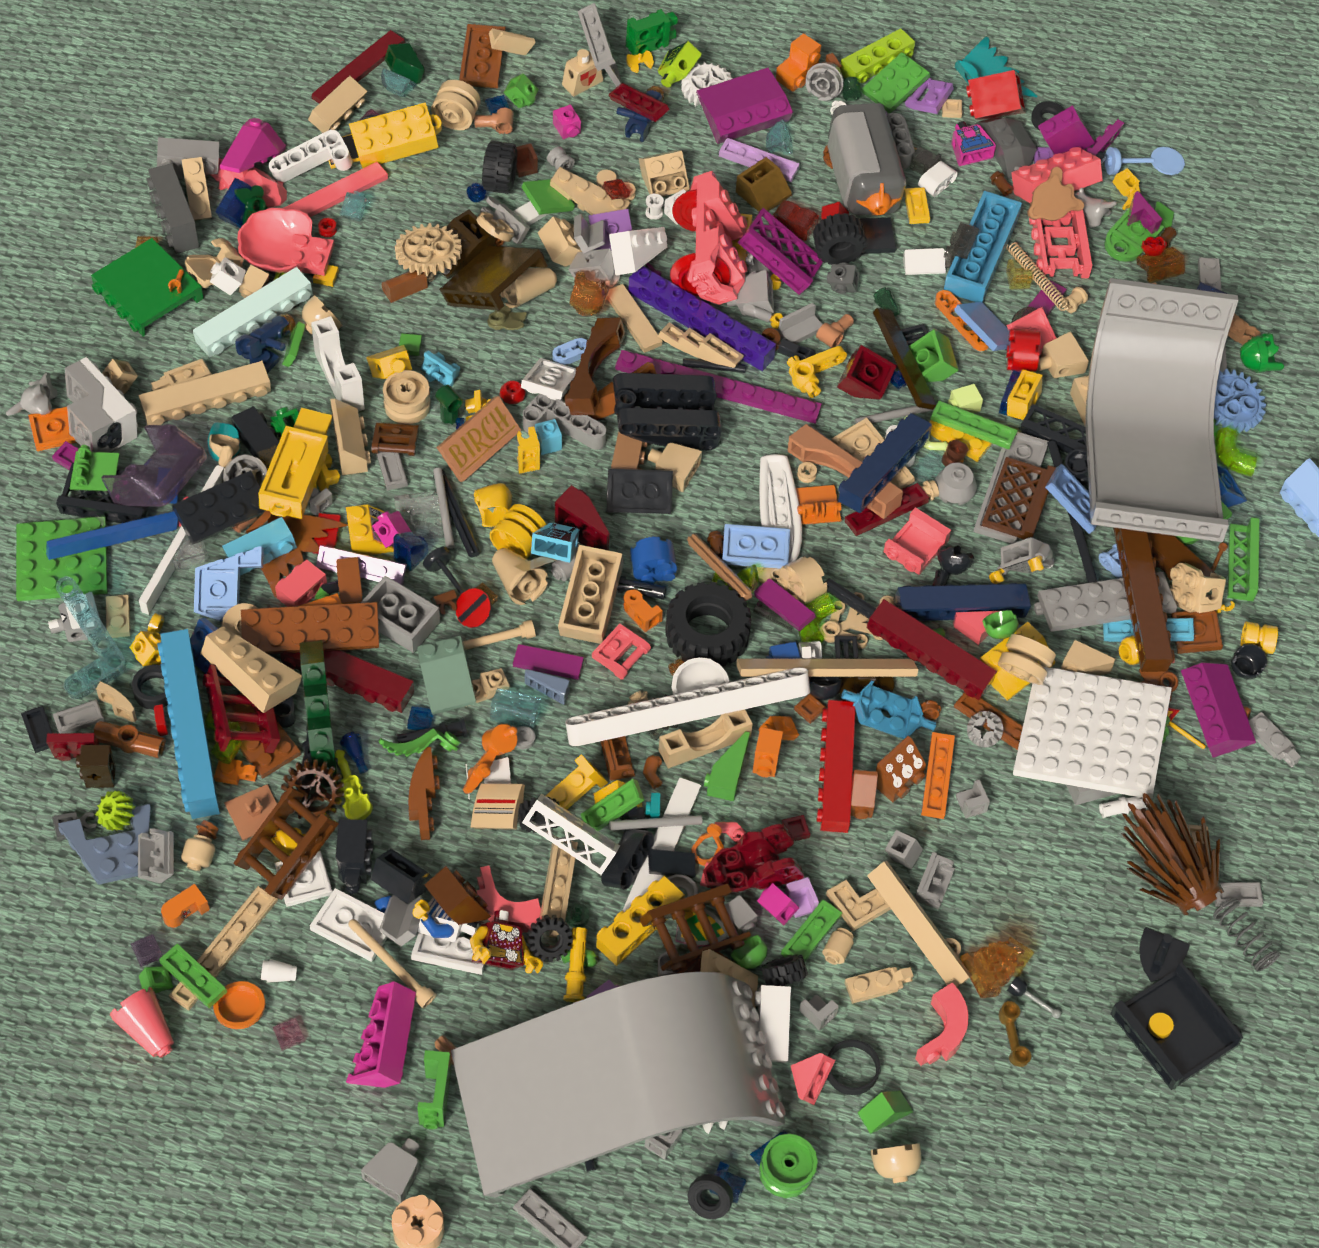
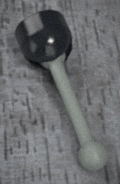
M1018 975L1007 989V992L1016 997L1026 995L1048 1010L1053 1018L1057 1019L1061 1016L1059 1009H1053L1027 991V983Z

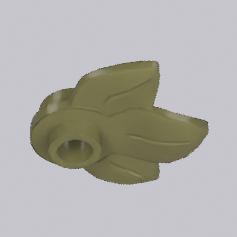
M504 306L500 311L495 310V312L491 313L487 323L490 328L495 330L503 328L506 330H518L524 327L523 322L527 317V313L511 312L508 306Z

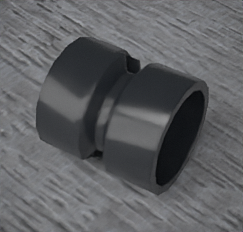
M1075 449L1067 455L1065 466L1084 486L1089 484L1087 450Z

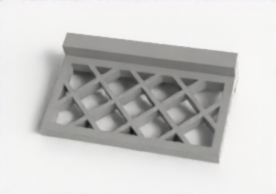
M593 3L577 12L596 69L598 71L605 69L617 87L622 83L598 7Z

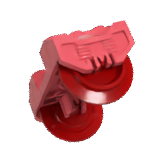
M709 171L695 176L690 191L680 195L673 204L672 214L675 221L687 230L696 231V253L679 258L671 267L670 277L673 284L688 293L720 305L738 299V293L745 282L747 266L745 261L739 258L736 248L732 247V241L740 239L745 234L747 221L739 213L736 203L731 201L728 191L724 190L717 181L713 171Z

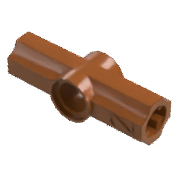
M99 721L96 723L93 732L100 743L121 748L125 753L137 752L155 758L162 756L166 743L165 738L137 731L136 727L132 725L118 726Z

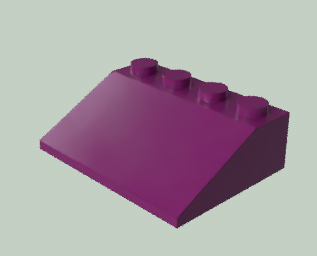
M768 67L696 91L717 144L724 143L727 138L733 140L788 122L793 113L786 94Z

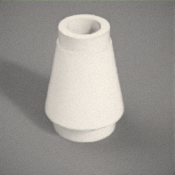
M269 959V961L263 960L261 980H267V983L295 981L297 966Z

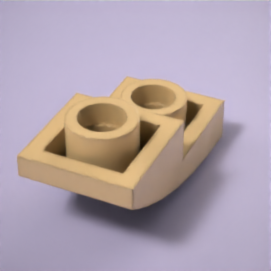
M502 668L481 673L480 679L472 680L476 703L493 698L510 688Z

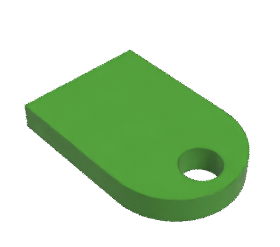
M1129 209L1108 231L1104 242L1105 249L1112 258L1125 262L1138 259L1144 253L1141 248L1142 241H1145L1147 237L1156 238L1164 230V226L1160 224L1158 231L1151 234L1142 226L1140 220L1127 226ZM1115 247L1123 248L1124 252L1116 251Z

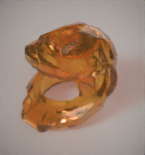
M577 271L569 306L582 316H595L603 309L609 289L606 288L605 280L601 279L599 282L591 281L586 278L584 271Z

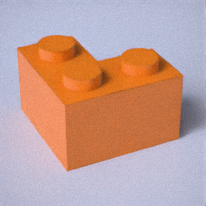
M804 33L791 43L789 58L777 67V82L792 92L797 88H802L806 83L808 70L812 66L819 64L821 45Z

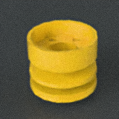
M514 504L503 516V520H500L492 529L490 540L497 550L508 548L528 559L531 555L532 533L544 527L546 523L533 509L522 504Z

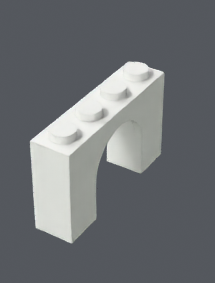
M332 317L311 322L315 355L336 399L357 408L358 411L365 410L362 378L354 363L345 365L340 348L339 331Z

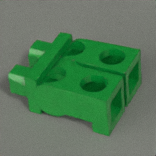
M660 9L656 13H651L648 17L636 20L634 17L627 19L625 46L632 55L643 54L645 51L652 52L661 48V46L663 48L669 46V40L676 38V30L673 25L678 23L677 16L674 12L665 14Z

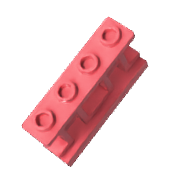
M1083 209L1078 212L1070 211L1064 217L1052 222L1045 219L1032 220L1029 218V224L1033 225L1031 237L1036 242L1034 244V255L1038 256L1036 265L1044 273L1043 275L1049 274V277H1054L1055 269H1072L1073 276L1080 274L1081 278H1089L1092 261ZM1070 220H1072L1073 227H1061V225H1069ZM1042 226H1053V227H1045L1044 233H1043ZM1051 238H1067L1068 245H1052ZM1075 251H1077L1078 258H1066V256H1074ZM1047 256H1058V258H1050L1049 263L1047 262Z

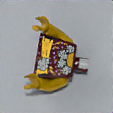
M495 911L494 921L482 924L470 938V945L473 951L472 962L509 970L526 965V973H532L533 969L536 973H539L543 967L542 960L534 957L529 951L522 936V929L519 926L508 924V911Z

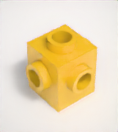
M141 631L129 648L142 666L161 665L157 643L161 642V635L155 631Z

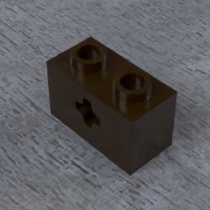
M81 745V753L76 756V767L80 768V779L84 780L86 788H114L116 765L110 745Z

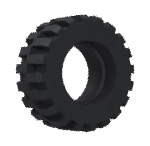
M699 582L697 586L691 584L685 587V591L680 590L675 595V598L670 601L669 609H667L665 635L668 646L673 648L672 652L676 657H682L681 661L683 662L700 657L711 659L722 667L726 666V662H729V664L737 660V656L739 657L744 653L745 647L748 646L752 620L751 611L747 607L746 600L743 597L739 598L740 594L733 589L731 591L729 586L724 584L719 586L717 582H710V584ZM709 615L724 621L728 628L716 635H705L692 629L688 623L696 617Z

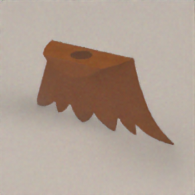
M266 510L246 530V534L258 529L267 520L270 523L282 516L272 515L270 511ZM303 515L302 519L291 516L282 517L293 535L297 548L263 564V568H260L270 585L274 597L277 598L275 587L280 581V573L286 577L289 575L287 563L294 566L301 565L304 560L300 551L319 552V547L312 537H327L328 535L322 531L323 529L348 526L347 524L309 515Z

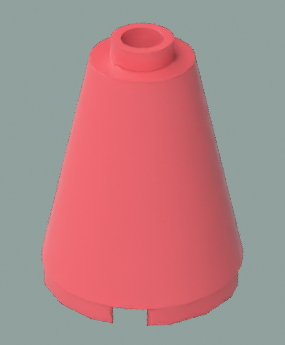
M151 987L148 988L147 992L145 989H142L132 994L120 1003L123 1008L118 1012L114 1008L110 1013L112 1020L153 1057L159 1056L162 1058L173 1050L171 1048L174 1044L173 1038L156 994Z

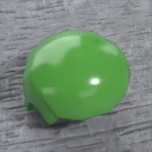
M1011 610L992 613L982 621L986 633L995 639L1009 638L1011 634L1016 632L1019 625L1016 615H1013Z
M759 935L744 941L745 945L731 953V957L737 965L745 969H754L765 960L768 948Z

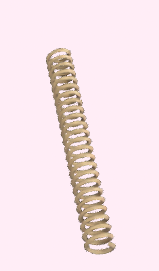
M1016 242L1012 243L1009 248L1007 244L1006 249L1060 311L1067 310L1069 307L1061 308L1068 304V300L1063 298L1064 296L1052 285V282L1048 280L1046 275H1043L1044 273L1030 260V257L1026 255L1024 250Z

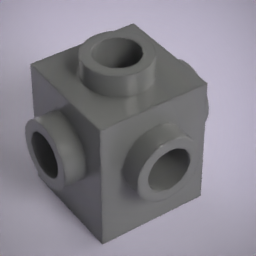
M848 263L832 264L831 272L827 274V283L838 294H845L846 292L857 293L860 273L856 265H849Z

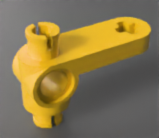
M836 346L801 361L798 356H794L795 360L793 357L789 358L787 365L790 367L789 374L792 377V384L800 389L802 393L807 392L810 398L818 396L821 389L817 386L819 380L815 374L841 364L846 359L847 353L843 347Z

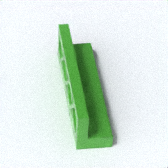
M1250 518L1248 526L1229 525L1227 598L1254 601L1258 592L1259 518ZM1234 531L1246 532V538L1240 541L1234 535ZM1239 547L1246 553V556L1241 559L1234 554V550ZM1238 565L1245 570V574L1241 577L1233 571V568ZM1239 583L1245 588V593L1233 592V586Z

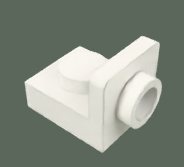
M820 641L798 643L801 659H822Z

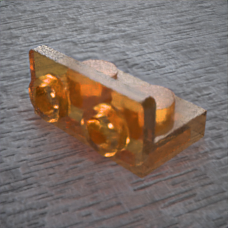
M1174 247L1166 248L1159 256H1148L1145 254L1137 257V265L1147 271V282L1150 284L1185 273V257Z

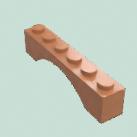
M807 424L789 436L788 452L803 463L811 462L837 470L848 478L855 468H859L862 464L849 452L843 450ZM889 482L867 507L885 519L901 506L903 491L898 486Z

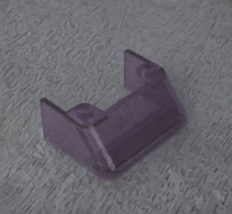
M146 425L144 428L156 451L144 465L131 464L125 468L121 475H103L101 479L114 504L125 506H164L176 497L207 459L205 449L175 425Z

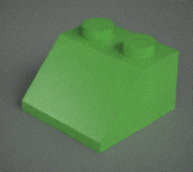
M933 329L909 346L926 383L943 381L959 371L949 338L937 330Z

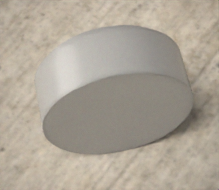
M527 726L518 727L516 747L519 749L531 748L535 743V732Z

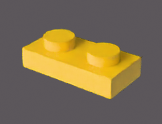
M905 188L904 197L909 224L929 223L930 215L925 188Z

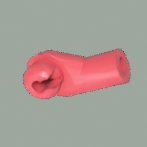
M715 822L722 829V833H726L737 843L742 835L746 833L737 822Z

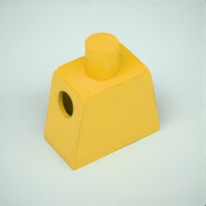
M404 345L366 357L371 375L374 378L387 379L395 372L412 370Z

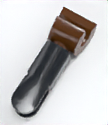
M767 328L762 332L763 337L776 344L775 352L778 350V353L790 358L793 357V359H795L794 356H798L800 361L816 355V352L811 348L799 346L785 339L780 341V334L776 329Z

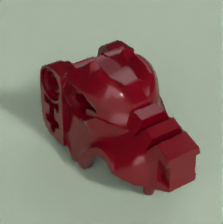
M775 824L761 829L762 832L749 831L745 833L737 845L718 851L713 856L711 862L705 867L703 873L707 886L713 889L728 884L732 892H739L751 887L765 890L772 883L778 887L803 879L802 868L794 858L780 860L778 855L786 852L787 848L794 844L790 831L783 824Z

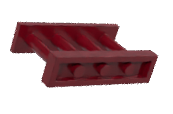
M211 664L207 674L205 673L203 676V686L207 689L215 725V740L219 743L220 751L225 752L230 740L260 741V743H263L265 753H274L280 741L274 709L271 708L263 713L245 695L222 694L220 686L234 685L226 677L218 676L216 666ZM224 704L251 705L254 707L255 713L226 712ZM228 722L256 723L259 726L260 732L230 731Z

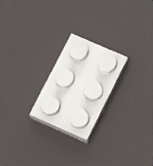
M540 358L523 378L521 388L527 389L530 393H540L547 395L550 399L561 400L570 389V383L575 377L576 368Z
M336 888L310 924L311 931L371 962L376 957V954L349 927V921L351 919L357 920L381 946H383L388 938L379 931L385 913Z

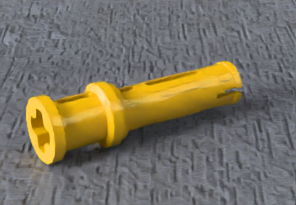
M581 927L572 928L573 943H571L572 948L570 950L569 972L565 975V980L567 981L566 995L563 996V1000L567 1002H578L585 999L583 996V986L587 978L584 974L587 929Z

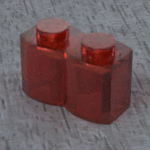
M783 200L772 215L799 239L807 241L812 234L819 215L814 211L801 208L787 200Z

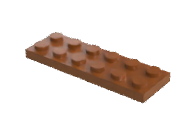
M377 602L241 609V638L267 654L300 652L299 643L320 640L323 642L324 651L379 648Z

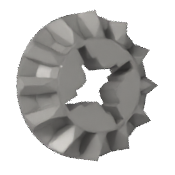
M978 712L971 717L967 724V735L975 745L991 747L998 743L1003 735L1002 721L992 712ZM987 720V726L994 730V732H986L983 736L982 731L976 728V726H983Z

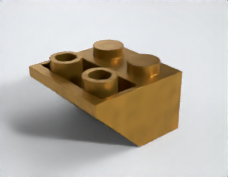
M767 157L737 176L736 193L758 212L762 208L770 211L792 196V192L780 168Z

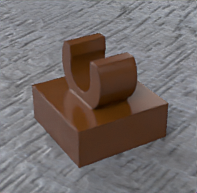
M455 590L430 598L432 604L439 605V613L441 615L445 614L444 606L446 604L450 605L452 611L456 610V604L451 601L457 598Z

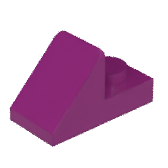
M1137 191L1130 204L1127 226L1140 220L1142 226L1153 234L1158 231L1162 218L1140 192Z

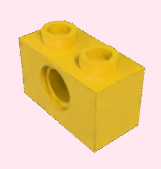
M1022 370L1008 397L1007 416L1024 420L1032 404H1036L1042 393L1043 375Z

